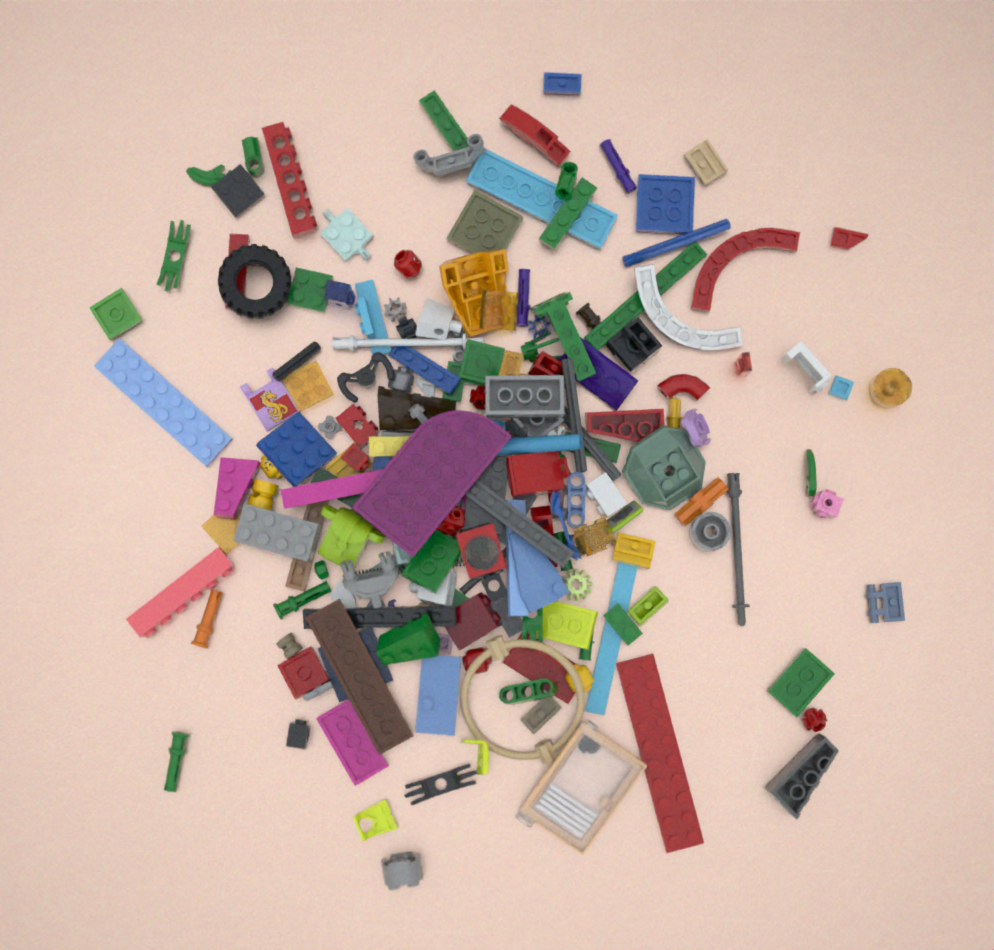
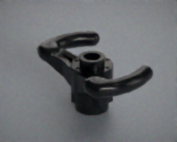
M376 352L372 354L370 363L353 374L341 373L337 377V382L342 394L353 403H356L358 397L348 390L346 382L357 383L365 389L374 386L376 383L375 372L379 362L383 363L387 371V378L392 381L394 379V369L391 362L384 354Z

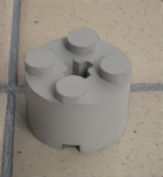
M716 512L700 515L693 521L690 527V540L698 549L705 552L721 549L728 543L731 536V529L727 519ZM712 528L714 535L708 536L706 529Z
M401 852L390 855L391 859L387 861L386 857L381 859L384 883L388 886L389 890H397L400 886L408 885V887L420 885L419 881L424 876L419 852H416V855H413L412 852Z

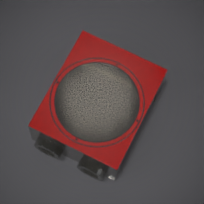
M494 521L456 532L469 579L479 580L484 578L485 574L491 572L493 575L504 572L507 564L504 560Z

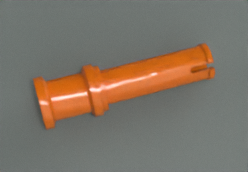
M211 589L201 623L196 626L197 632L191 644L208 648L207 642L210 634L213 633V628L211 627L223 592Z

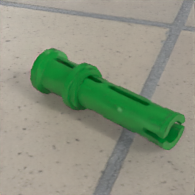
M327 581L295 597L288 596L287 600L279 604L274 603L273 606L281 620L283 616L293 611L297 612L299 607L332 591Z
M172 731V744L168 750L170 760L164 790L168 792H176L182 756L186 754L184 749L186 738L189 737L188 733Z

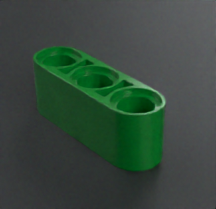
M549 679L514 684L503 687L499 692V698L503 703L509 705L551 698L556 695L558 686ZM549 683L551 689L548 693H545L543 687ZM527 687L532 689V694L529 697L525 695ZM509 691H512L513 698L508 701L506 695Z

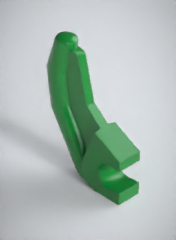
M222 164L208 171L196 167H189L186 170V173L193 181L207 186H213L227 175L222 174L225 168Z
M807 449L806 456L809 476H806L807 495L814 496L817 490L816 463L812 450Z

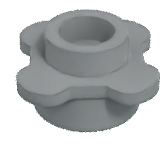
M329 415L323 423L318 424V429L325 433L326 438H332L333 434L341 429V425L336 423L333 417Z

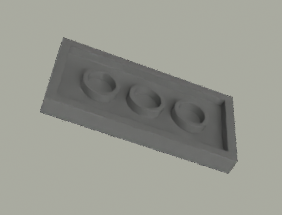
M495 457L477 480L505 500L508 475L507 458ZM466 497V522L463 531H469L493 523L496 534L502 535L503 523Z

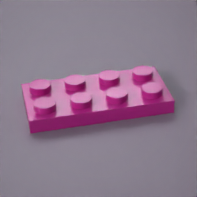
M349 699L316 718L354 786L389 766L383 754H378Z

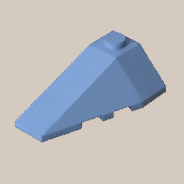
M515 532L508 535L512 556L515 559L517 569L516 576L520 584V596L529 613L549 605L569 593L560 574L546 555Z

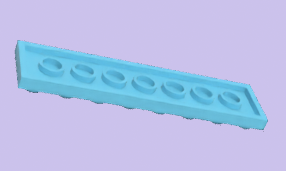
M485 149L483 155L478 157L466 180V183L548 224L565 202V200L559 199L555 195L557 184ZM589 201L567 233L601 250L618 215Z

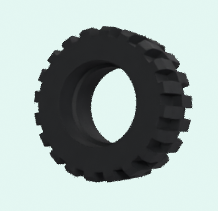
M257 244L240 246L238 250L234 249L228 257H225L219 269L218 287L221 298L231 311L233 310L241 317L263 319L266 316H271L283 307L289 297L291 290L289 266L285 263V259L278 255L277 251L269 249L268 246H257ZM247 265H262L272 275V289L268 295L261 299L246 298L238 290L237 276Z

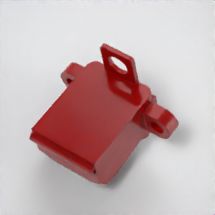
M555 451L515 455L506 459L512 497L548 493L550 505L553 491L555 493L559 491L561 498L560 490L564 487L563 479L569 476L566 457L560 459L559 453Z

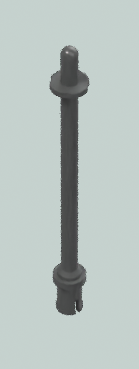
M728 473L729 490L727 495L731 498L737 604L732 605V608H737L738 624L744 626L746 624L745 608L750 607V605L745 604L739 512V497L742 494V490H740V473Z

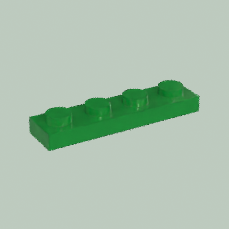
M435 90L419 100V103L452 151L469 146L467 136Z
M582 177L573 189L571 198L565 200L539 237V240L555 250L598 187Z

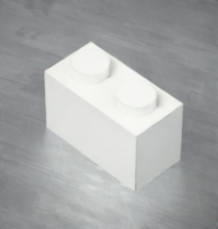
M606 472L586 485L587 490L585 492L590 500L594 499L598 504L596 509L601 516L605 515L608 518L627 505Z

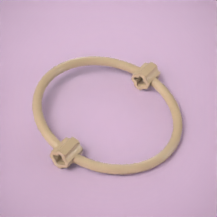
M502 635L495 636L486 641L488 649L472 662L462 682L460 703L466 725L477 740L485 741L488 749L498 755L517 760L540 758L543 764L552 763L558 756L556 751L568 742L581 723L585 708V696L581 679L570 661L554 648L537 641L522 639L504 641ZM509 648H532L549 654L565 667L576 689L577 708L574 720L568 731L554 744L551 739L540 741L535 745L536 751L532 752L511 751L494 744L479 731L469 710L468 691L474 673L490 656L495 661L509 655Z

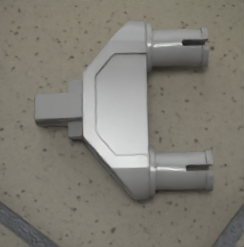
M386 551V559L384 552L378 555L382 570L356 575L352 560L348 559L347 565L345 560L340 563L344 575L343 586L360 597L371 599L374 609L382 607L380 596H384L398 576V569L393 565L390 551Z

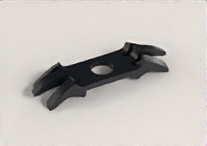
M469 763L430 778L405 785L406 789L422 785V787L404 796L408 798L422 793L425 794V796L411 801L412 806L432 797L476 784L475 780L461 784L460 781L476 775L477 771L457 775V772L470 768L471 765ZM439 778L444 779L447 783L446 788L443 790H439L435 786V782Z

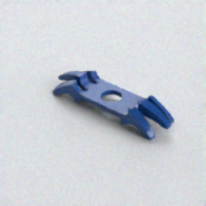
M553 491L551 495V511L559 515L567 538L564 545L575 552L572 558L578 560V558H581L580 551L574 545L573 535L568 533L563 518L565 515L563 513L564 508L560 505L559 491L556 493Z

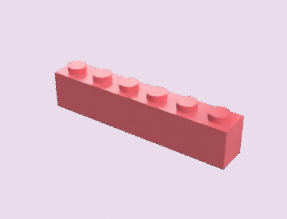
M216 548L126 618L127 622L140 638L145 636L149 638L156 632L155 628L160 624L164 626L170 622L173 614L183 612L187 608V603L191 600L195 602L202 597L201 592L215 587L218 584L217 580L219 578L229 576L233 572L232 568L235 565L222 548Z

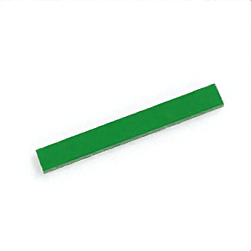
M697 242L690 244L656 274L660 296L708 255ZM638 291L583 339L597 350L601 349L608 340L618 334L645 310Z

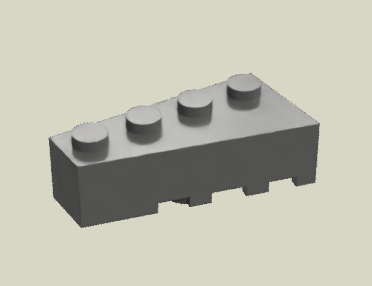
M819 733L765 789L792 817L798 820L801 815L800 812L810 800L809 797L814 789L818 787L821 777L828 770L839 750L825 736Z

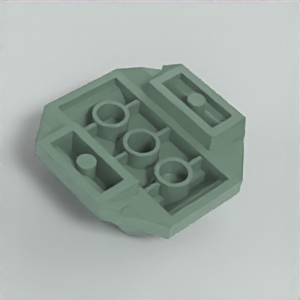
M661 426L630 447L622 473L642 504L672 510L702 489L706 461L698 447H694L691 444L690 435L686 429ZM670 465V470L665 473V468Z

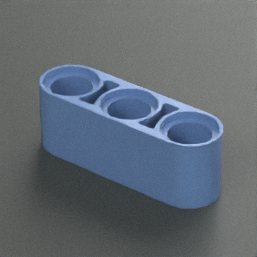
M573 472L567 481V524L571 528L577 529L585 522V477L580 472ZM577 476L581 479L582 483L580 486H574L571 483V479ZM575 495L579 496L581 498V504L577 506L573 505L571 503V497ZM572 515H579L581 523L578 525L571 522Z

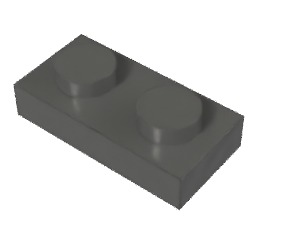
M507 595L490 604L493 610L500 615V622L509 638L522 631L523 622L520 616H508Z

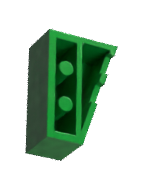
M425 613L422 615V618L416 621H408L407 625L401 628L398 626L381 634L376 653L383 665L437 657L440 638L428 614Z

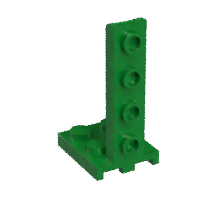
M563 292L530 307L533 315H538L539 317L548 314L567 358L573 360L574 374L577 380L581 381L596 374L566 307L569 304L568 301L572 300L573 297L570 292Z

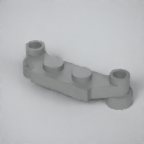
M472 134L467 140L469 146L432 158L429 157L426 150H418L414 153L413 159L422 171L432 172L436 177L472 167L473 161L485 153L484 141L481 135Z

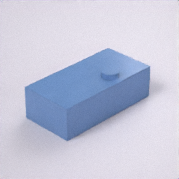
M438 655L437 657L422 659L416 733L455 735L461 657Z

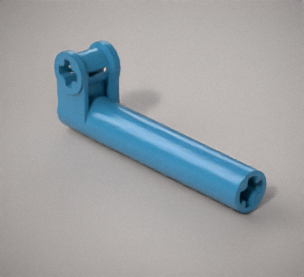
M491 419L506 431L503 421ZM581 434L513 437L509 439L496 456L581 450L583 448V439Z

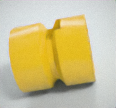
M254 479L252 486L254 493L250 494L247 504L271 511L274 503L272 497L276 496L278 485Z

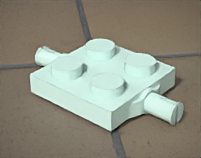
M348 208L336 217L329 209L323 212V215L330 221L328 226L320 233L346 262L358 253L367 261L368 258L364 253L369 258L372 255L364 247L374 237L372 233Z

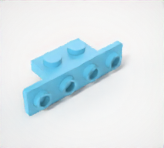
M371 279L356 283L358 304L355 305L357 315H361L362 323H360L362 334H366L368 339H388L374 281ZM371 347L372 354L376 352L387 354L391 352V347Z

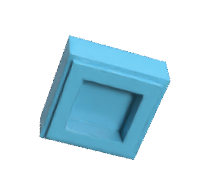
M836 375L828 394L848 400L854 382Z

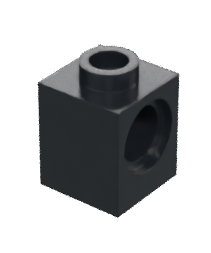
M494 572L483 576L484 580L481 583L491 602L507 595V589L499 573L494 574ZM496 580L499 583L500 587L497 591H491L488 588L490 581Z
M295 719V723L291 722L289 724L287 747L307 749L311 725L306 724L307 721Z

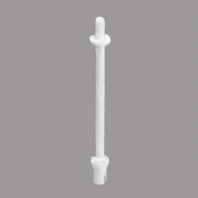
M463 333L462 338H447L445 340L435 338L357 339L354 335H350V337H333L332 347L333 349H350V351H354L357 347L463 346V350H465L468 339L482 343L485 341L483 338H467L466 333Z

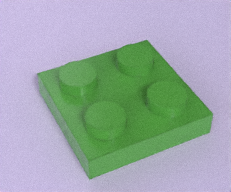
M123 288L118 289L89 307L110 341L143 321Z

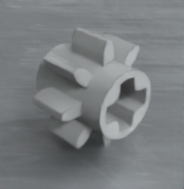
M399 297L394 301L389 298L390 303L388 305L384 304V308L388 309L384 314L385 316L390 315L391 321L394 318L401 319L402 314H407V311L402 309L406 306V303L401 304ZM396 306L399 312L395 313V311H392V307Z

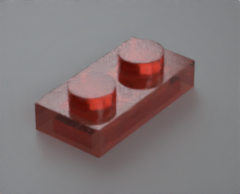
M744 352L736 359L737 362H734L735 372L739 373V378L747 377L752 372L750 353Z

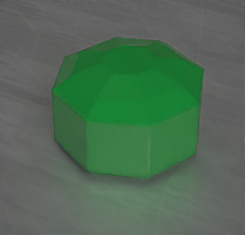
M323 560L316 562L314 569L318 578L321 580L328 578L329 572Z

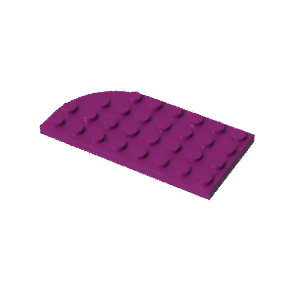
M457 410L436 415L425 421L414 431L352 508L411 557H414L512 436L493 420L479 413Z

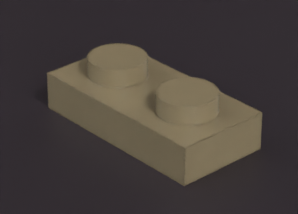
M553 697L542 699L521 721L535 734L562 707Z

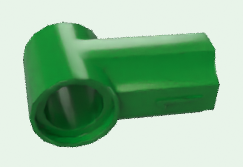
M246 137L242 140L245 166L252 177H260L264 173L265 168L262 162L258 137ZM253 164H259L258 168L251 169Z
M565 162L561 165V172L555 190V195L559 199L566 200L571 198L578 172V166L573 162Z

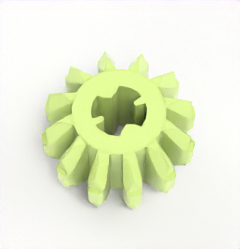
M577 568L574 569V575L568 570L566 573L569 579L562 576V580L567 582L565 585L570 592L568 599L571 600L573 594L576 601H579V594H581L583 599H586L584 591L587 593L592 592L586 588V586L593 585V582L586 583V580L590 579L591 576L582 577L585 570H582L580 575H578ZM575 579L578 580V583L582 584L581 587H578L580 590H575V587L571 586V582L574 583Z

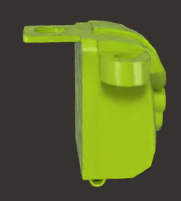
M324 505L321 515L332 522L320 545L318 554L339 566L344 560L347 565V560L350 559L353 561L355 569L368 540L382 544L386 535L374 528L375 526L353 508L349 510L345 507H340L338 510L332 506Z

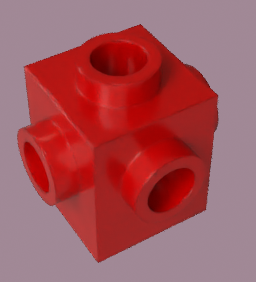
M455 505L436 530L454 535L465 525V510Z

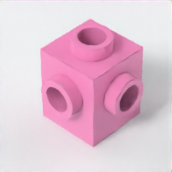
M825 489V491H820L814 495L811 503L814 505L812 510L816 511V515L827 518L829 516L836 518L844 499L836 496V492Z

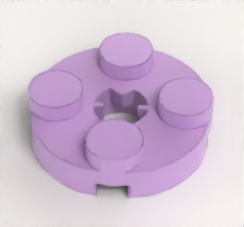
M694 408L687 411L685 418H682L681 421L683 427L689 432L691 444L694 447L697 445L703 447L711 441V438L707 439V434L710 433L704 416L701 413L697 414V409Z

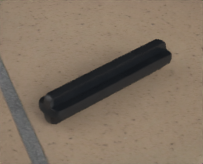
M315 341L274 371L272 374L274 379L278 382L282 381L321 350L320 345Z

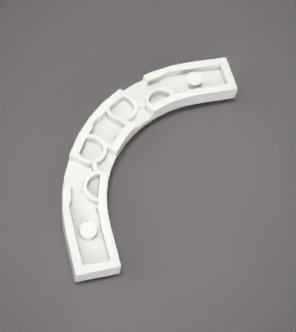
M654 264L634 267L638 294L642 306L651 321L665 335L685 346L702 350H721L743 346L740 327L712 331L696 329L680 322L667 310L660 297Z

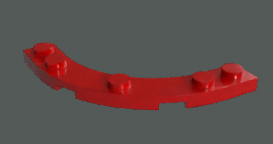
M758 228L741 232L724 241L710 254L698 274L693 291L691 309L710 311L717 278L724 267L734 258L747 251L760 248H775L796 252L800 232L779 228Z

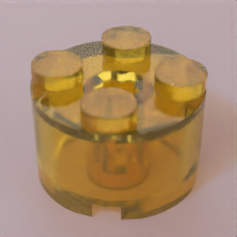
M888 368L874 376L869 386L872 402L884 409L898 407L912 393L911 379L904 371L898 368ZM890 385V388H892L894 391L890 392V389H888L887 386Z
M605 517L595 520L593 525H581L574 531L573 538L581 557H584L585 554L590 556L607 549V544L611 543V546L617 544L609 521H606Z

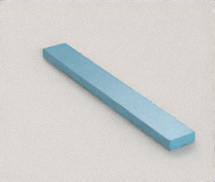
M618 562L608 611L616 604H619L627 613L638 566ZM605 620L594 669L593 687L589 691L585 709L587 712L605 715L621 644V637L607 620Z

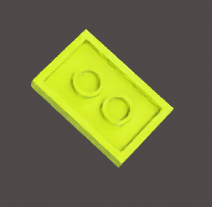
M557 601L543 607V638L588 650L598 612Z

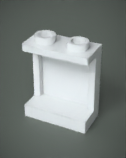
M802 341L780 359L785 365L793 358L815 381V385L808 390L810 393L814 390L818 393L830 383L827 379L832 375Z

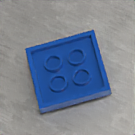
M638 174L636 231L678 234L693 231L695 177Z
M297 412L256 444L258 449L293 487L298 486L315 473L319 467L324 466L337 455V452L300 412Z

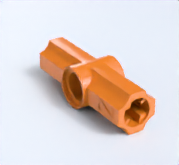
M717 477L707 487L691 497L689 502L674 515L685 527L695 517L709 509L714 504L713 502L729 489Z

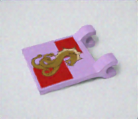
M273 367L266 371L272 381L252 392L247 383L240 386L266 431L300 412L282 381L278 382L274 379L272 374L275 370Z

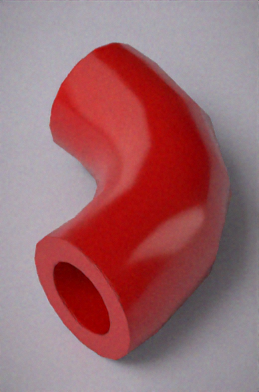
M688 374L672 375L657 385L658 390L668 400L676 394L683 392L690 394L698 400L710 389L701 379Z

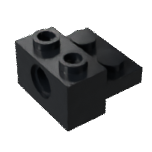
M639 317L626 325L622 331L606 343L630 372L651 359L663 346Z

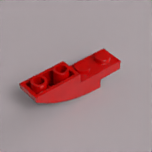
M512 104L499 118L526 143L530 142L557 167L571 152L558 140V136Z

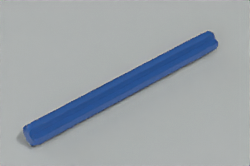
M723 219L622 257L625 267L724 232L731 228L728 219Z

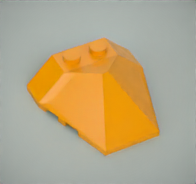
M506 249L476 252L443 262L439 266L442 286L468 337L502 328L505 306L503 297L507 288L505 279L506 273L508 274L509 270Z

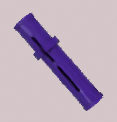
M611 140L603 141L600 147L613 167L617 180H620L627 194L633 192L637 186L630 176L629 169H626Z
M519 269L518 301L515 305L517 310L516 326L528 327L530 270Z

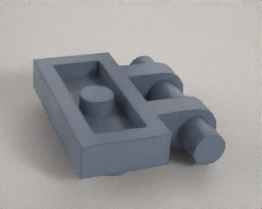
M901 582L880 584V592H876L875 584L867 585L868 593H866V596L869 598L870 607L868 616H871V623H879L878 615H884V622L905 621ZM882 597L883 609H877L876 598Z

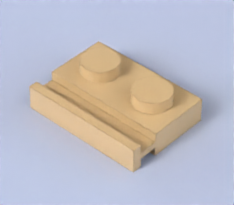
M708 139L684 154L704 186L728 172V168Z

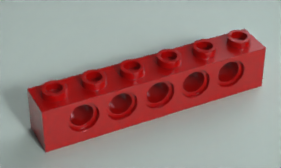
M284 122L262 127L291 234L294 239L314 234V227H317L315 216L310 215L309 209H312L310 198H306L304 194L307 188L305 181L300 180L299 174L302 173L300 163H296L294 156H297L294 144L290 145L289 138H292L290 128L285 127ZM278 142H285V145L282 148L276 147V144ZM289 159L290 163L288 165H281L282 160ZM288 177H295L293 183H286ZM294 194L300 195L298 201H292L291 197ZM304 212L305 217L303 219H297V213Z

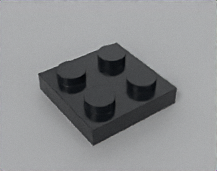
M241 164L211 187L234 217H237L265 194Z

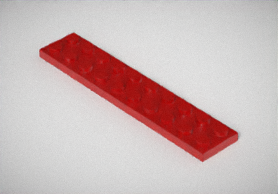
M654 654L618 662L616 667L641 761L647 764L644 772L666 853H671L704 844Z

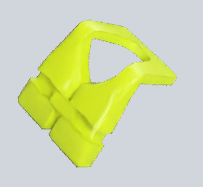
M460 740V743L478 744L477 775H487L489 770L487 743L481 740Z
M383 800L353 817L362 841L384 834L386 831L396 830L398 827L394 816L391 815V809L387 800ZM361 818L373 821V825L368 832L362 831L360 827Z

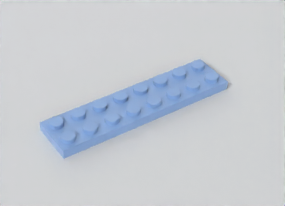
M120 338L94 365L98 371L206 467L233 440Z

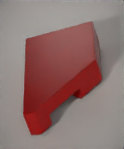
M834 227L830 247L849 250L868 238L869 234Z

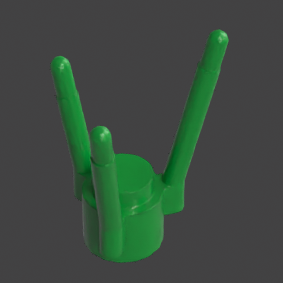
M548 331L531 341L525 342V345L520 346L524 360L529 359L530 363L534 362L535 355H538L537 349L558 342L559 339L555 338L537 345L534 344L549 336L551 331ZM559 355V356H552V357L556 358L557 360H560V358H561L562 356Z

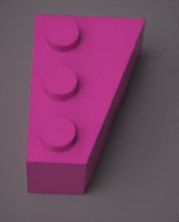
M220 457L213 513L216 518L237 519L250 487H252L254 479L261 468L258 460Z

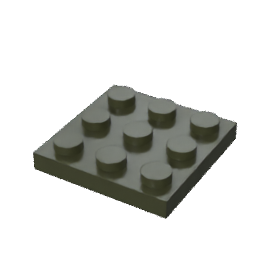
M474 190L447 236V240L471 254L507 249L524 217Z

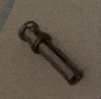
M588 302L576 312V315H580L585 321L586 327L593 330L596 325L601 323V318L589 307L590 304ZM605 344L606 347L611 351L612 355L614 356L615 353L612 351V349H611L607 344Z

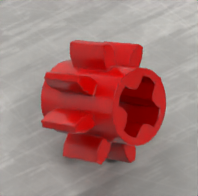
M478 386L476 390H471L469 402L473 403L474 408H486L485 386Z
M816 708L808 709L802 719L808 731L812 729L814 732L823 730L826 726L825 722L828 721L822 709L817 711Z

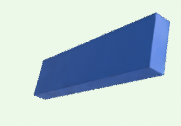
M394 346L388 355L449 395H452L461 382V378L410 346Z

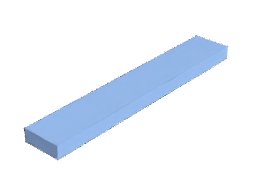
M505 500L526 516V500ZM506 526L508 616H529L528 609L520 596V584L516 576L517 569L508 536L514 533V531Z

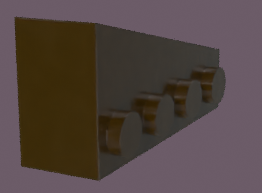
M378 386L379 430L417 429L422 423L417 417L412 418L409 409L417 403L424 407L423 413L427 419L448 411H456V401L433 396L426 397L418 393L410 394Z

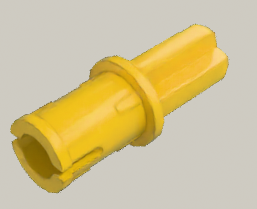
M670 399L669 416H667V419H669L668 427L680 428V420L682 419L680 417L681 399Z

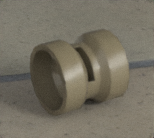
M292 632L276 643L278 648L283 649L286 659L291 658L302 649L300 643H296Z

